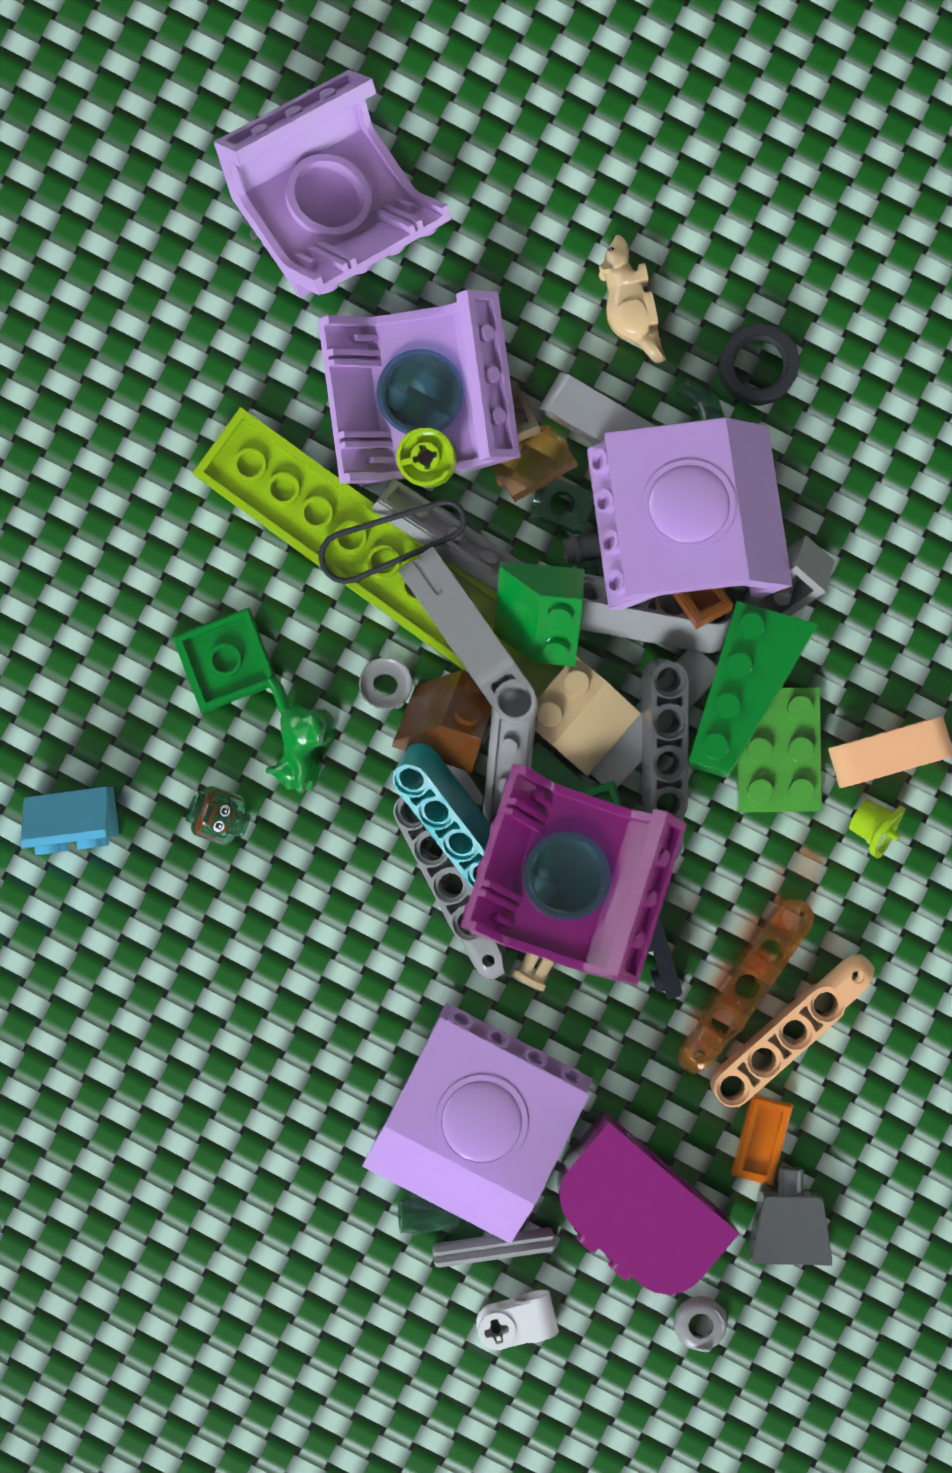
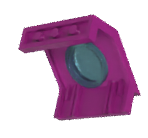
M513 764L510 775L503 786V796L496 818L490 827V837L483 858L477 867V877L470 899L464 907L461 927L469 930L471 935L587 974L638 986L687 824L669 812L653 809L651 814L628 809L556 784L527 766Z

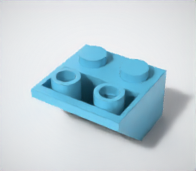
M101 787L24 798L21 847H34L35 855L68 851L67 843L75 841L77 850L108 846V837L120 836L114 787Z

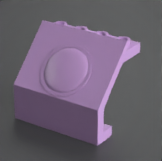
M351 70L343 72L214 141L232 200L300 298L310 292L320 295L334 291L339 283L353 275L367 272L374 263L387 256L400 253L409 243L420 237L436 232L437 227L451 220L448 204L417 191L387 149L372 125L365 101L376 94L373 80Z
M730 418L687 422L604 433L605 441L587 449L608 609L623 610L653 597L672 593L730 586H749L750 596L764 597L793 586L768 426Z
M445 1003L383 1128L380 1129L362 1167L511 1244L535 1206L590 1095L588 1091L593 1078L546 1055L539 1049L519 1041L504 1031L492 1027L467 1012Z

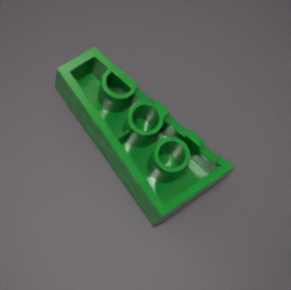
M736 602L688 767L729 778L818 627L817 623L744 602Z

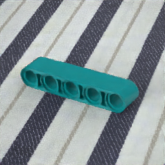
M416 743L410 745L404 751L392 775L393 785L473 889L477 877V867L483 858L490 837L491 824L434 749L425 744ZM526 872L527 886L533 897L535 884Z

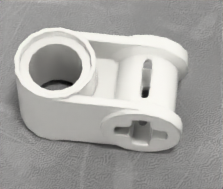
M548 1290L531 1291L512 1299L490 1303L478 1312L476 1318V1327L481 1343L492 1350H502L524 1343L544 1341L555 1337L559 1333ZM493 1319H498L501 1325V1332L498 1334H493L490 1321Z

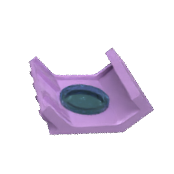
M465 290L456 294L457 302L395 314L375 317L327 315L318 319L340 484L361 483L362 486L387 483L395 479L397 481L407 480L397 466L396 452L400 441L406 434L417 428L438 430L452 441L457 451V465L454 473L481 469L520 457L498 291ZM430 450L423 451L419 457L421 464L430 466L433 458H435V454Z

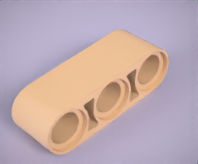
M943 716L828 748L839 788L863 783L952 757V745Z

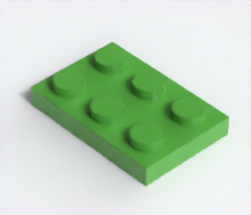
M820 687L782 688L737 763V812L822 811Z

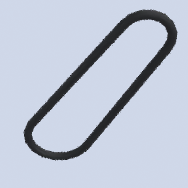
M441 499L337 531L328 536L320 546L318 555L320 567L324 574L334 582L341 584L355 583L419 555L432 546L435 548L460 536L466 528V512L462 505L455 500ZM442 505L453 506L460 514V526L453 533L353 577H338L330 572L326 566L324 557L326 548L330 542L339 537Z

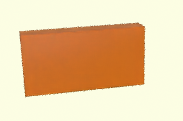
M757 1094L749 1100L731 1170L732 1176L773 1186L793 1108L791 1103Z

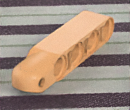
M862 954L852 955L840 962L818 983H814L804 990L714 1071L711 1076L710 1086L719 1102L728 1107H739L751 1099L841 1018L845 1008L869 987L874 975V965ZM857 971V977L852 980V974ZM824 992L831 993L833 997L832 1008L826 1013H817L814 1009L815 998ZM791 1020L800 1021L803 1028L801 1036L795 1041H787L783 1037V1028ZM759 1048H768L772 1053L769 1065L760 1069L753 1067L751 1059L754 1052ZM728 1076H737L741 1079L740 1090L732 1096L723 1095L720 1090L721 1082Z

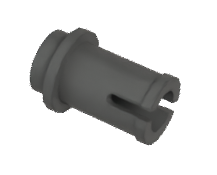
M598 532L581 536L569 533V538L561 540L566 564L573 562L575 566H578L582 560L601 557Z

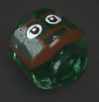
M212 785L204 789L203 792L196 791L188 807L185 820L190 823L193 835L225 846L231 843L235 836L240 838L244 836L250 822V814L245 813V800L242 796Z

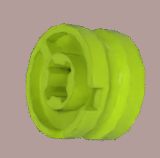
M417 428L407 433L400 441L396 452L397 466L401 474L409 482L424 488L437 487L446 483L454 474L457 465V451L452 441L440 431L432 428ZM425 450H430L435 454V458H433L430 466L422 465L420 462V454Z

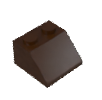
M464 670L416 685L393 740L392 747L405 751L410 745L416 743L425 744L434 749L446 765L472 773L492 718V705L470 674Z

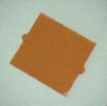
M547 425L540 429V434L519 442V458L491 465L490 467L497 476L496 482L498 486H504L512 499L517 502L574 469L578 464L568 450L567 441L565 439L560 440L551 426Z

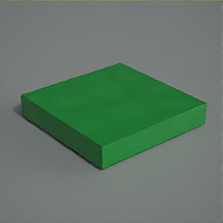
M250 607L172 636L201 714L270 688L267 683L268 677L273 676L277 679Z

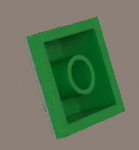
M500 561L494 634L533 663L575 667L583 604L585 569Z

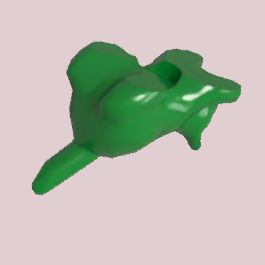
M270 676L267 679V683L281 713L280 727L283 739V756L276 765L267 767L266 773L275 776L286 789L295 788L299 793H303L305 790L313 791L320 773V761L317 751L321 747L326 746L327 743H330L336 729L333 716L325 709L315 710L306 705L290 703L284 686L275 677Z

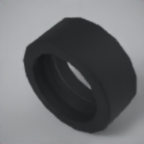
M756 323L744 326L730 337L720 354L718 370L722 385L733 398L743 404L761 406L774 403L787 393L798 376L800 358L797 346L788 333L775 325ZM749 342H768L776 347L781 354L783 361L782 374L778 381L770 387L762 389L751 388L744 384L736 374L734 366L736 355L740 348Z

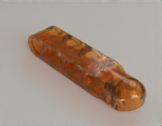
M786 897L779 900L773 906L705 1005L702 1016L683 1042L678 1054V1063L683 1069L691 1074H696L713 1065L728 1041L740 1033L810 931L814 922V914L806 902ZM792 905L798 906L802 912V920L798 926L787 928L783 923L782 915L788 907ZM767 940H775L779 947L777 957L773 961L763 962L759 956L761 944ZM745 974L752 975L756 981L754 991L747 996L738 995L735 990L737 979ZM728 1009L732 1014L730 1026L723 1030L714 1029L711 1024L713 1014L717 1010ZM702 1050L700 1057H694L696 1051Z

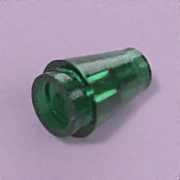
M409 1195L408 1199L399 1200L398 1226L400 1233H409L410 1237L459 1227L460 1217L422 1197Z

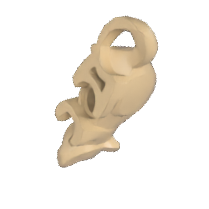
M616 235L605 253L603 263L599 266V277L602 281L607 280L609 292L606 306L608 324L617 336L639 345L655 363L663 362L666 360L658 334L657 324L659 323L652 291L644 292L643 287L648 286L645 263L639 264L635 271L629 264L628 244L622 236Z

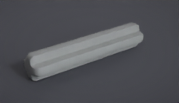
M547 1227L519 1231L511 1244L495 1235L436 1243L433 1245L432 1253L435 1266L440 1268L552 1252L555 1250V1241L552 1229Z

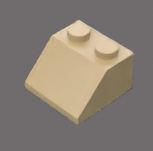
M576 656L575 667L565 666L539 696L534 733L588 777L641 713L605 679Z

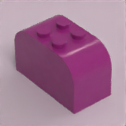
M606 1111L600 1114L567 1153L559 1167L557 1187L561 1207L565 1217L578 1233L575 1236L576 1239L594 1254L600 1249L610 1261L608 1266L622 1279L627 1281L632 1277L652 1292L672 1295L692 1288L702 1279L739 1235L738 1230L727 1214Z

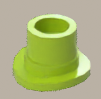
M866 799L854 814L849 829L864 838L870 844L869 853L879 859L887 851L892 839L895 841L899 840L901 834L896 832L906 808L899 806L895 811H892Z

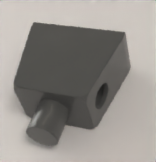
M792 1166L779 1167L778 1190H759L747 1249V1255L752 1264L832 1266V1254L823 1198L818 1191L803 1190V1168Z

